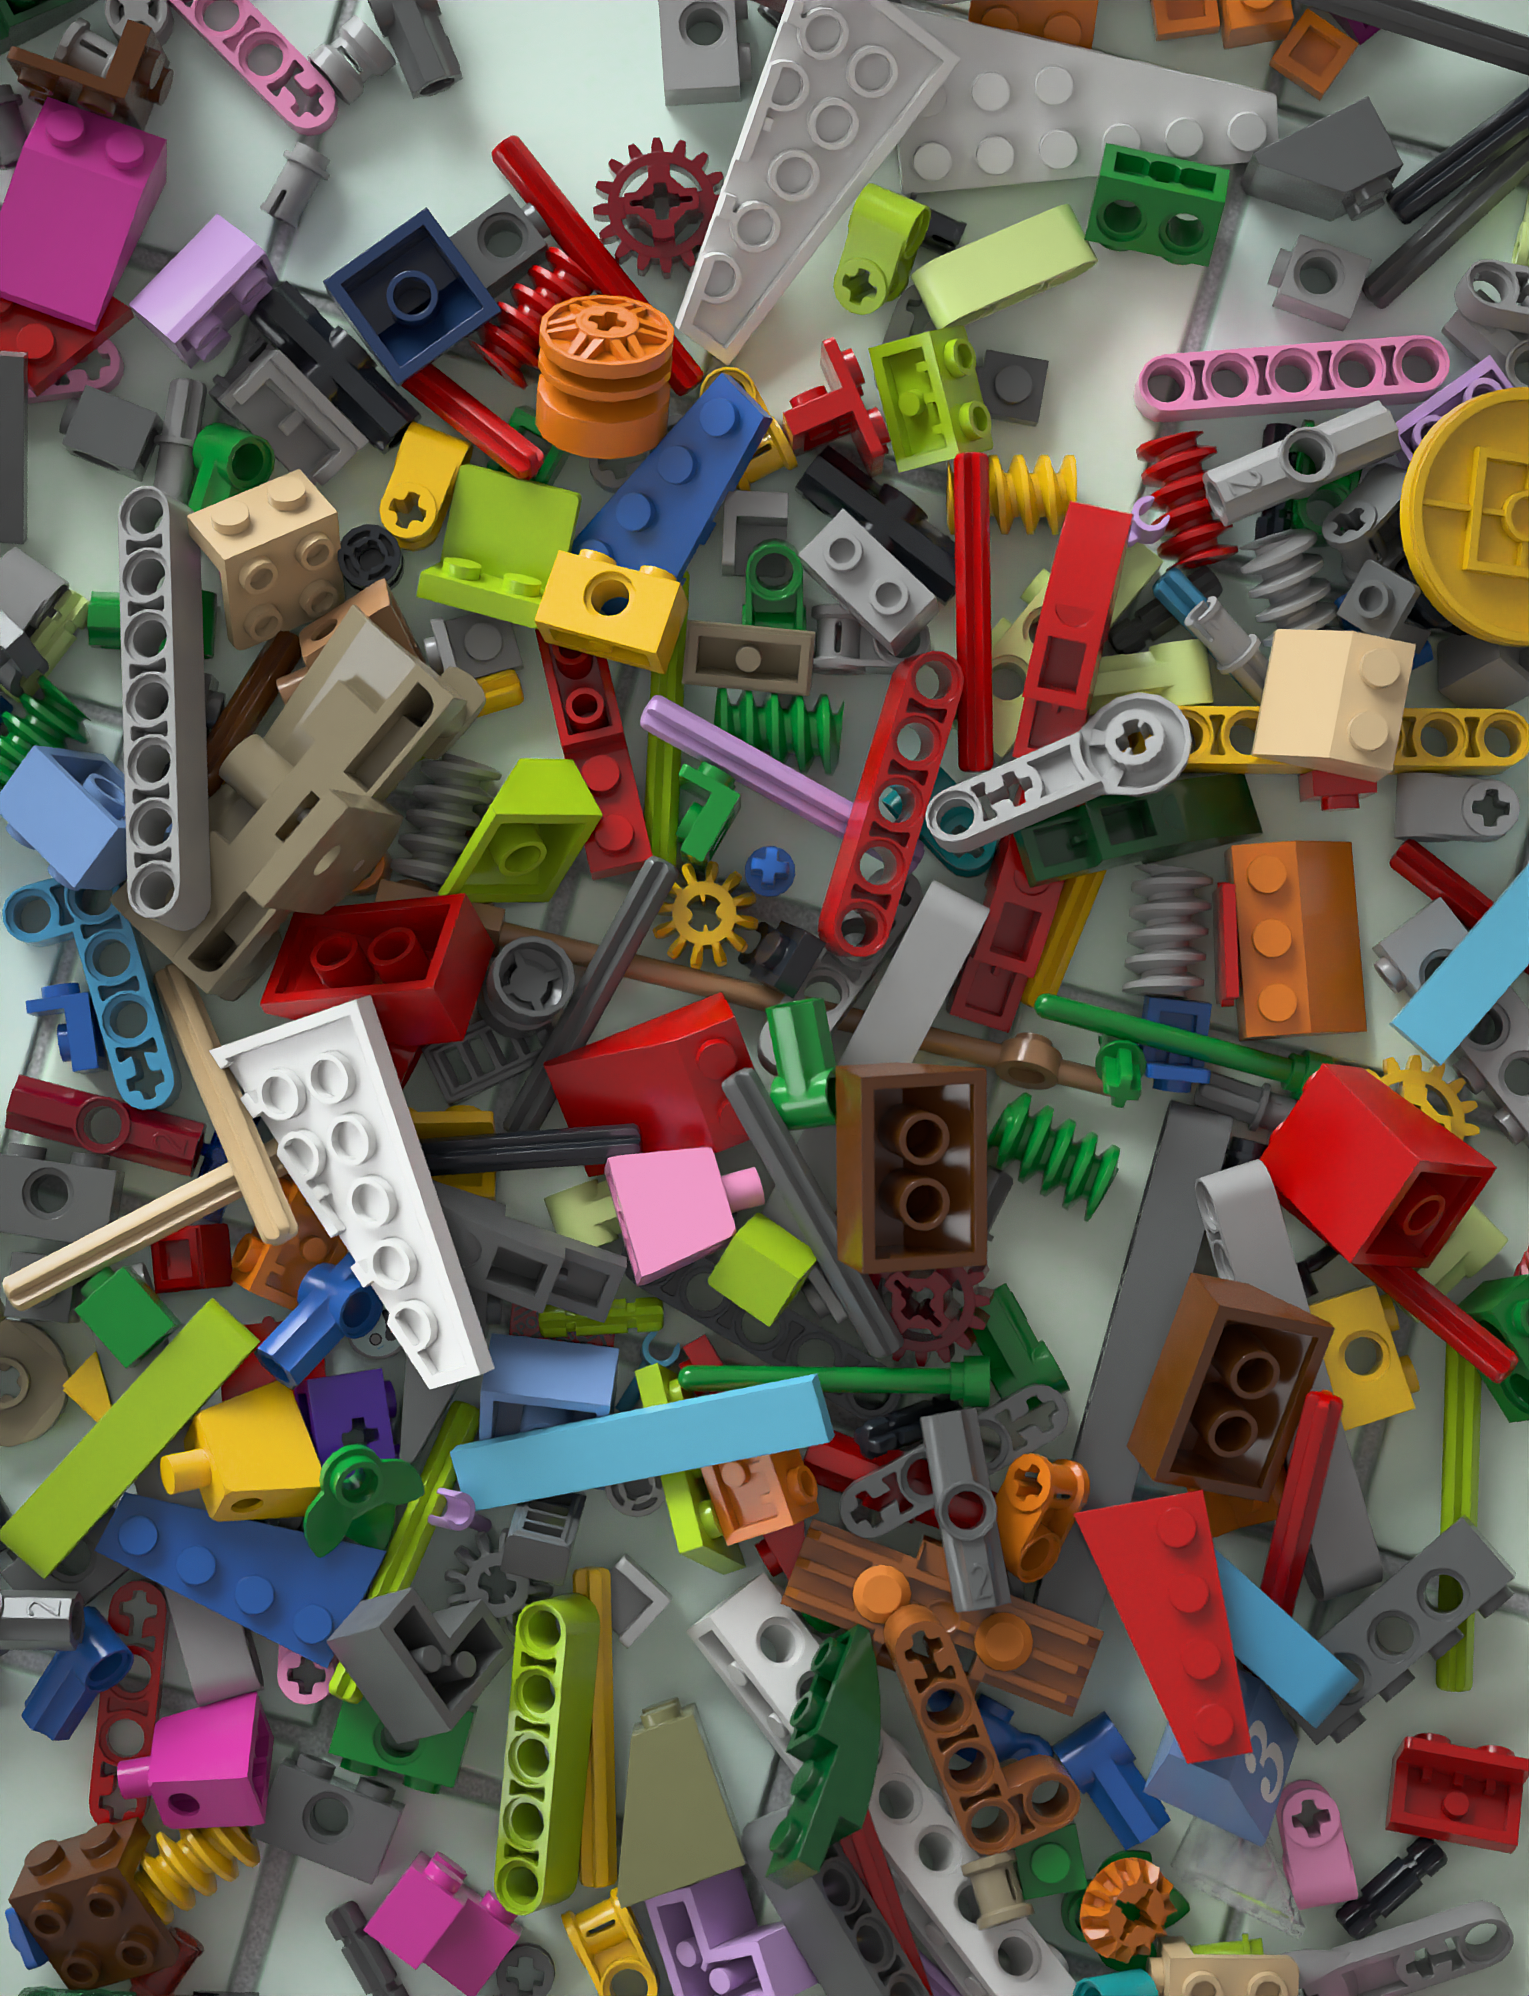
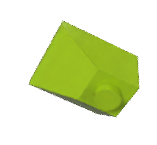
M519 758L439 890V896L466 893L471 903L550 901L603 816L573 759Z

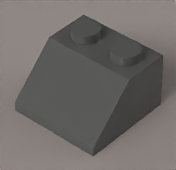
M1369 96L1254 152L1240 184L1247 195L1329 222L1345 214H1348L1351 221H1356L1373 213L1385 204L1382 197L1394 189L1392 183L1402 168L1403 162Z

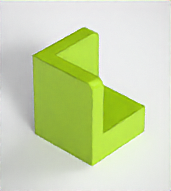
M756 1213L734 1235L709 1276L708 1284L770 1327L794 1301L818 1261L810 1246L762 1213Z

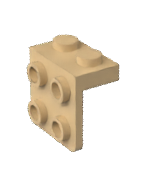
M300 469L187 515L190 537L220 571L227 637L237 650L248 649L273 638L279 631H289L322 617L344 602L343 574L337 561L338 550L341 549L338 512Z
M1183 1936L1157 1937V1957H1148L1146 1961V1972L1154 1980L1159 1996H1298L1299 1967L1295 1960L1288 1955L1193 1954Z

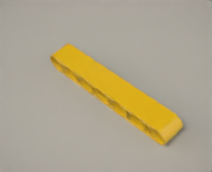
M1178 706L1188 720L1190 732L1195 740L1194 752L1189 755L1188 764L1182 773L1306 774L1315 770L1241 754L1234 749L1229 737L1231 727L1245 726L1255 733L1260 707ZM1404 708L1393 771L1388 775L1415 772L1465 776L1501 774L1524 759L1528 754L1529 724L1517 712L1506 709ZM1423 728H1435L1443 734L1447 742L1445 756H1432L1426 752L1420 739ZM1487 728L1499 729L1506 735L1510 744L1507 757H1498L1489 752L1484 742V734ZM1141 732L1132 733L1130 736L1133 755L1142 754L1147 750L1145 747L1146 739H1143Z

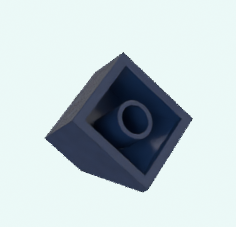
M427 207L323 281L332 301L398 387L502 313L501 308Z

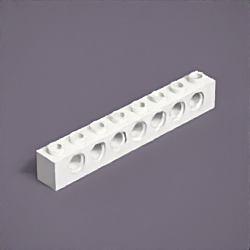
M763 1572L736 1589L688 1628L686 1632L790 1770L796 1775L804 1763L786 1753L794 1731V1727L790 1725V1717L800 1700V1688L807 1692L810 1689L815 1673L810 1669L811 1662L816 1651L824 1641L808 1631L795 1614L793 1608L780 1604L785 1590L777 1583L771 1582ZM761 1637L769 1640L774 1646L776 1662L769 1660L763 1654L760 1646ZM881 1727L878 1766L872 1797L868 1807L910 1928L962 1996H1071L1077 1983L1068 1973L1069 1966L1067 1961L1055 1947L1045 1943L1029 1922V1916L993 1928L978 1930L976 1921L981 1917L970 1878L963 1876L960 1866L987 1856L978 1853L969 1846L956 1824L950 1818L951 1814L946 1801L940 1794L925 1785L912 1768L911 1758L905 1747L895 1738L888 1736ZM879 1792H883L891 1800L894 1810L893 1818L887 1816L881 1809ZM919 1843L923 1844L931 1853L933 1860L932 1870L925 1867L920 1860L918 1853ZM959 1895L964 1897L971 1907V1922L967 1921L959 1911ZM999 1947L1010 1958V1974L1005 1972L999 1964Z

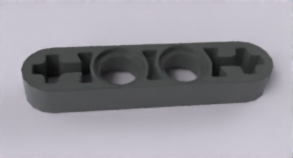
M1031 1384L1020 1388L977 1412L979 1426L994 1429L1000 1439V1450L997 1456L992 1461L986 1463L988 1475L990 1476L1012 1464L1019 1456L1030 1454L1048 1444L1063 1433L1068 1423L1069 1409L1066 1400L1057 1390L1045 1384ZM1036 1396L1042 1403L1052 1400L1056 1410L1048 1415L1051 1426L1042 1431L1036 1424H1029L1016 1431L1025 1440V1443L1013 1449L1009 1431L996 1419V1415L1008 1409L1009 1419L1013 1422L1028 1413L1029 1409L1026 1400L1030 1397ZM924 1443L855 1480L845 1488L840 1498L839 1512L843 1523L852 1533L861 1538H876L935 1507L933 1493L919 1495L911 1490L907 1482V1471L910 1465L918 1459L927 1458ZM895 1472L898 1488L906 1499L912 1503V1506L899 1512L898 1502L894 1499L879 1509L882 1520L878 1524L871 1526L865 1518L854 1521L850 1512L858 1507V1501L855 1496L866 1490L872 1498H876L890 1491L891 1489L882 1479Z

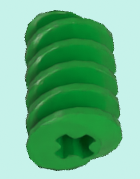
M40 675L36 679L44 694L42 700L26 693H22L18 697L27 714L24 718L7 711L1 715L9 734L6 737L0 735V792L34 745L69 749L65 741L67 738L85 745L91 740L83 723L85 719L91 720L44 675Z
M718 687L714 725L763 753L770 752L772 758L783 764H786L790 754H795L800 773L807 774L815 757L819 756L821 757L825 774L833 776L839 763L844 700L838 713H833L828 695L820 694L813 710L807 711L804 697L793 695L787 709L781 707L778 693L768 692L762 706H756L753 692L742 690L736 704H731L727 688Z
M1027 1092L1022 1093L1014 1101L1007 1104L987 1137V1152L994 1146L999 1148L995 1167L1000 1171L1004 1170L1016 1159L1019 1160L1021 1163L1017 1180L1022 1184L1026 1183L1038 1172L1042 1174L1040 1195L1047 1197L1060 1185L1064 1187L1062 1208L1067 1211L1081 1199L1086 1200L1084 1221L1088 1222L1118 1173L1120 1148L1116 1145H1111L1100 1155H1095L1098 1141L1096 1133L1089 1132L1075 1143L1073 1138L1076 1121L1068 1118L1053 1130L1051 1124L1054 1108L1046 1105L1036 1114L1030 1116L1029 1110L1032 1095Z

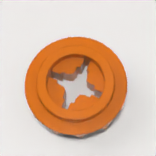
M1123 1858L1107 1865L1093 1878L1082 1900L1080 1924L1087 1943L1098 1954L1105 1958L1116 1959L1128 1964L1131 1957L1136 1954L1150 1955L1151 1944L1157 1937L1168 1936L1164 1927L1167 1915L1177 1911L1169 1896L1174 1885L1163 1876L1159 1867L1144 1859ZM1117 1900L1125 1904L1127 1901L1134 1904L1140 1910V1918L1135 1921L1127 1919L1121 1913L1122 1909L1115 1905Z

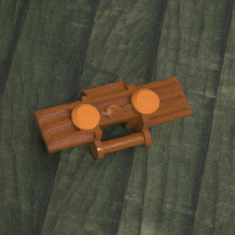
M812 1519L780 1604L847 1630L860 1624L870 1631L877 1665L894 1672L896 1671L884 1641L883 1631L885 1623L890 1615L902 1606L910 1604L925 1606L934 1612L952 1638L953 1643L974 1651L967 1672L964 1671L973 1696H975L979 1683L983 1682L1073 1717L1104 1631L1010 1595L1012 1603L955 1613L941 1540L923 1534L917 1555L914 1558L817 1519ZM914 1652L923 1665L933 1663L929 1657ZM949 1688L940 1689V1690H943V1691H945V1692H948V1693H950V1694L955 1695V1690H954V1689H949Z

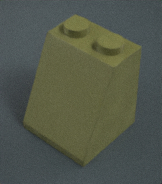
M678 1697L661 1701L642 1709L641 1722L634 1724L630 1742L617 1898L621 1909L746 1865V1858L741 1844L742 1835L695 1702L681 1707Z

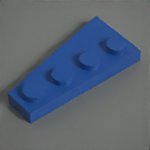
M721 373L573 541L571 553L579 555L583 549L594 550L614 559L617 566L639 571L640 567L645 565L657 567L673 574L677 578V582H680L681 586H683L686 581L683 575L699 545L706 544L717 524L713 519L728 492H734L773 418L732 376ZM622 597L612 598L602 606L601 610L607 616L617 615L627 607L629 600Z
M127 1492L123 1494L94 1550L327 1669L335 1654L326 1641L363 1600L387 1553L384 1550L341 1541L326 1556L318 1558L308 1546L304 1532L251 1520L217 1522L209 1517L206 1510Z

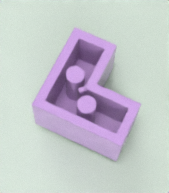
M740 1867L645 1900L674 1996H795L819 1983L783 1921L758 1926Z

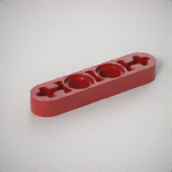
M148 1579L132 1580L119 1587L112 1596L109 1605L107 1622L118 1636L119 1633L127 1637L133 1635L134 1616L123 1611V1604L135 1599L137 1591L146 1592V1602L156 1605L157 1613L145 1618L141 1637L154 1636L155 1647L152 1648L141 1643L126 1644L134 1655L141 1656L148 1662L151 1668V1678L148 1685L140 1691H130L117 1683L108 1690L100 1692L89 1793L90 1814L98 1825L102 1823H111L113 1825L135 1817H139L142 1821L147 1815L151 1803V1796L135 1798L137 1807L128 1809L122 1819L114 1818L113 1807L103 1805V1796L111 1795L115 1792L118 1781L117 1772L105 1773V1762L118 1767L119 1761L151 1756L155 1724L160 1718L171 1612L164 1588L157 1582ZM129 1719L141 1726L144 1732V1743L138 1753L125 1756L117 1753L112 1748L109 1742V1732L112 1725L118 1720Z

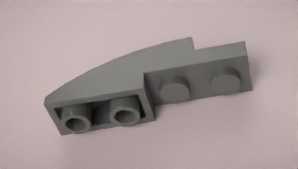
M432 1180L468 1285L543 1314L546 1304L602 1323L605 1322L627 1269V1257L505 1216V1204Z

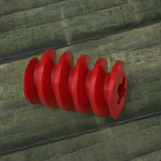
M550 246L545 252L546 260L552 272L538 265H532L528 269L527 274L534 290L519 283H515L511 287L510 293L517 308L504 302H497L502 310V313L496 317L500 326L488 322L476 332L482 343L481 345L468 339L473 349L500 376L523 390L528 387V384L520 368L525 364L540 371L538 368V349L540 348L539 333L542 317L554 305L575 297L590 296L594 291L602 294L601 289L592 278L557 247Z
M1189 431L1164 436L1143 443L1136 449L1138 460L1155 463L1141 474L1143 485L1160 488L1150 495L1155 497L1149 509L1165 512L1164 515L1157 518L1151 525L1160 523L1164 517L1170 515L1163 536L1172 538L1156 548L1158 557L1162 560L1177 562L1167 568L1166 571L1173 567L1182 571L1208 566L1226 560L1239 552L1237 545L1218 543L1217 537L1232 529L1233 524L1225 527L1220 519H1214L1212 508L1206 498V489L1202 477L1205 472L1210 470L1203 469L1202 463L1218 452L1216 446L1197 444L1196 438L1204 434L1203 431Z

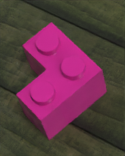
M421 1850L376 1909L364 1931L415 1970L423 1962L466 1996H476L520 1938L523 1928L514 1921L518 1915L508 1912L499 1903L494 1892L488 1890L485 1896L482 1897L467 1886L463 1880L468 1874L456 1862L439 1851L431 1858Z

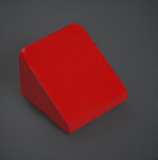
M227 1224L186 1226L151 1244L156 1294L230 1287L233 1285V1280L230 1279L233 1268Z

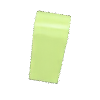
M1063 204L935 258L912 273L911 279L938 330L968 325L1063 284L1097 264L1098 259L1089 241L1084 240L1085 233L1071 205Z

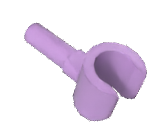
M1144 496L1134 504L1131 511L1134 514L1127 548H1131L1137 542L1153 544L1163 536L1170 515L1164 517L1156 525H1147L1139 517L1149 510L1155 497Z
M446 1488L437 1489L436 1493L445 1496L448 1506L442 1517L428 1516V1522L431 1525L455 1531H461L467 1527L478 1532L485 1530L488 1533L492 1527L490 1519L475 1513V1503L470 1495Z

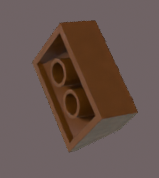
M902 1062L836 1066L837 1260L861 1274L987 1265V1070L977 1067Z
M1191 1272L1133 1427L1127 1448L1154 1482L1269 1502L1299 1424L1305 1396L1312 1390L1335 1328L1330 1322L1250 1284Z

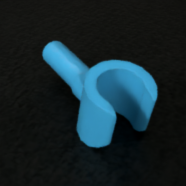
M659 1331L650 1332L644 1338L641 1345L640 1357L642 1362L637 1370L655 1363H659L669 1369L679 1356V1342L669 1359L658 1361L650 1355L648 1346ZM634 1376L615 1406V1409L619 1412L631 1411L641 1397L636 1376Z

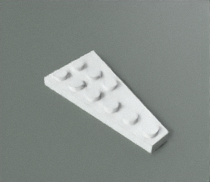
M787 0L675 321V326L698 345L729 366L948 78L961 58L887 0Z
M889 1L961 58L960 62L898 142L901 191L903 195L1097 177L1106 143L1213 166L1250 162L1254 152L1279 140L1277 98L1273 92L1202 75H1192L1139 60H1129L1104 54L1101 51L1009 29H999L966 21L962 18L946 14H936Z
M371 995L209 1050L220 1069L229 1067L246 1094L240 1099L252 1118L261 1116L279 1143L276 1155L329 1236L332 1238L339 1235L356 1261L350 1268L363 1288L371 1285L388 1310L389 1318L387 1325L428 1388H437L495 1369Z

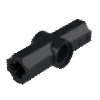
M285 281L277 288H273L257 304L256 309L248 318L369 440V443L383 455L402 442L409 425L413 421L418 423L422 418L421 414L375 369L378 365L359 343L339 325L334 328L319 313L316 307L288 281Z
M827 445L806 469L795 486V491L804 500H808L821 513L831 519L844 509L935 595L937 601L946 606L956 595L955 542L951 540V537L945 535L927 521V514L908 496L887 483H883L881 486Z

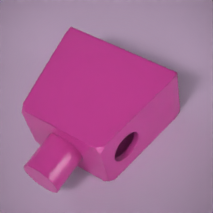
M257 1691L161 1718L155 1724L151 1756L119 1761L117 1778L123 1799L129 1800L152 1796L163 1824L171 1829L265 1824L274 1736Z

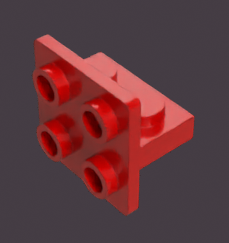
M830 337L821 343L820 366L831 392L827 393L825 386H819L792 398L789 401L792 409L783 412L782 431L795 457L850 434L868 476L874 478L882 474L884 456L889 454L887 443L891 442L890 436L878 408L875 406L866 410L861 397L864 396L861 385L865 384V379L854 352L851 348L840 351L835 337Z

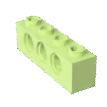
M1137 542L1126 550L1110 629L1154 577L1164 562L1144 544ZM1045 568L1040 571L1020 598L1028 606L1012 624L1003 617L991 631L992 673L999 669H1011L1019 674L1024 685L1033 643L1029 637V628L1039 621L1050 577V572ZM992 693L993 760L997 764L1003 761L1015 745L1024 702L1022 694L1012 700H1003ZM956 710L952 727L958 731V719Z

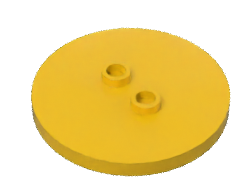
M1529 387L1506 388L1485 393L1467 400L1445 414L1429 430L1416 449L1406 472L1400 500V529L1404 552L1414 578L1426 598L1438 612L1462 631L1489 643L1511 647H1529Z

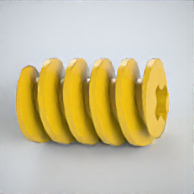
M988 455L990 517L996 518L1001 534L1009 535L1015 517H1021L1026 534L1034 535L1040 517H1046L1052 535H1059L1064 524L1069 502L1071 500L1077 501V469L1074 455L1064 456L1058 473H1055L1048 455H1040L1032 473H1029L1023 455L1013 456L1007 473H1004L997 455ZM947 461V526L950 534L955 535L954 473L949 461Z
M250 1826L179 1829L181 1840L178 1842H174L162 1831L155 1834L160 1854L153 1857L145 1850L134 1875V1880L165 1926L174 1920L172 1903L181 1910L189 1911L196 1905L194 1889L208 1897L218 1890L215 1873L223 1880L232 1882L239 1876L237 1859L252 1868L259 1864L261 1861L260 1851L256 1839L251 1837L253 1832Z

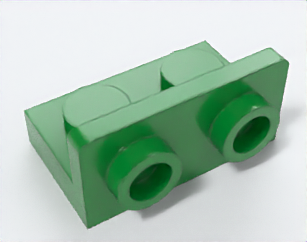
M702 761L697 770L684 763L678 773L680 788L705 801L706 804L702 806L694 801L685 814L675 835L678 836L677 842L682 844L680 848L682 861L686 864H692L693 868L704 873L708 862L712 860L741 809V794L734 791L736 780L732 776Z

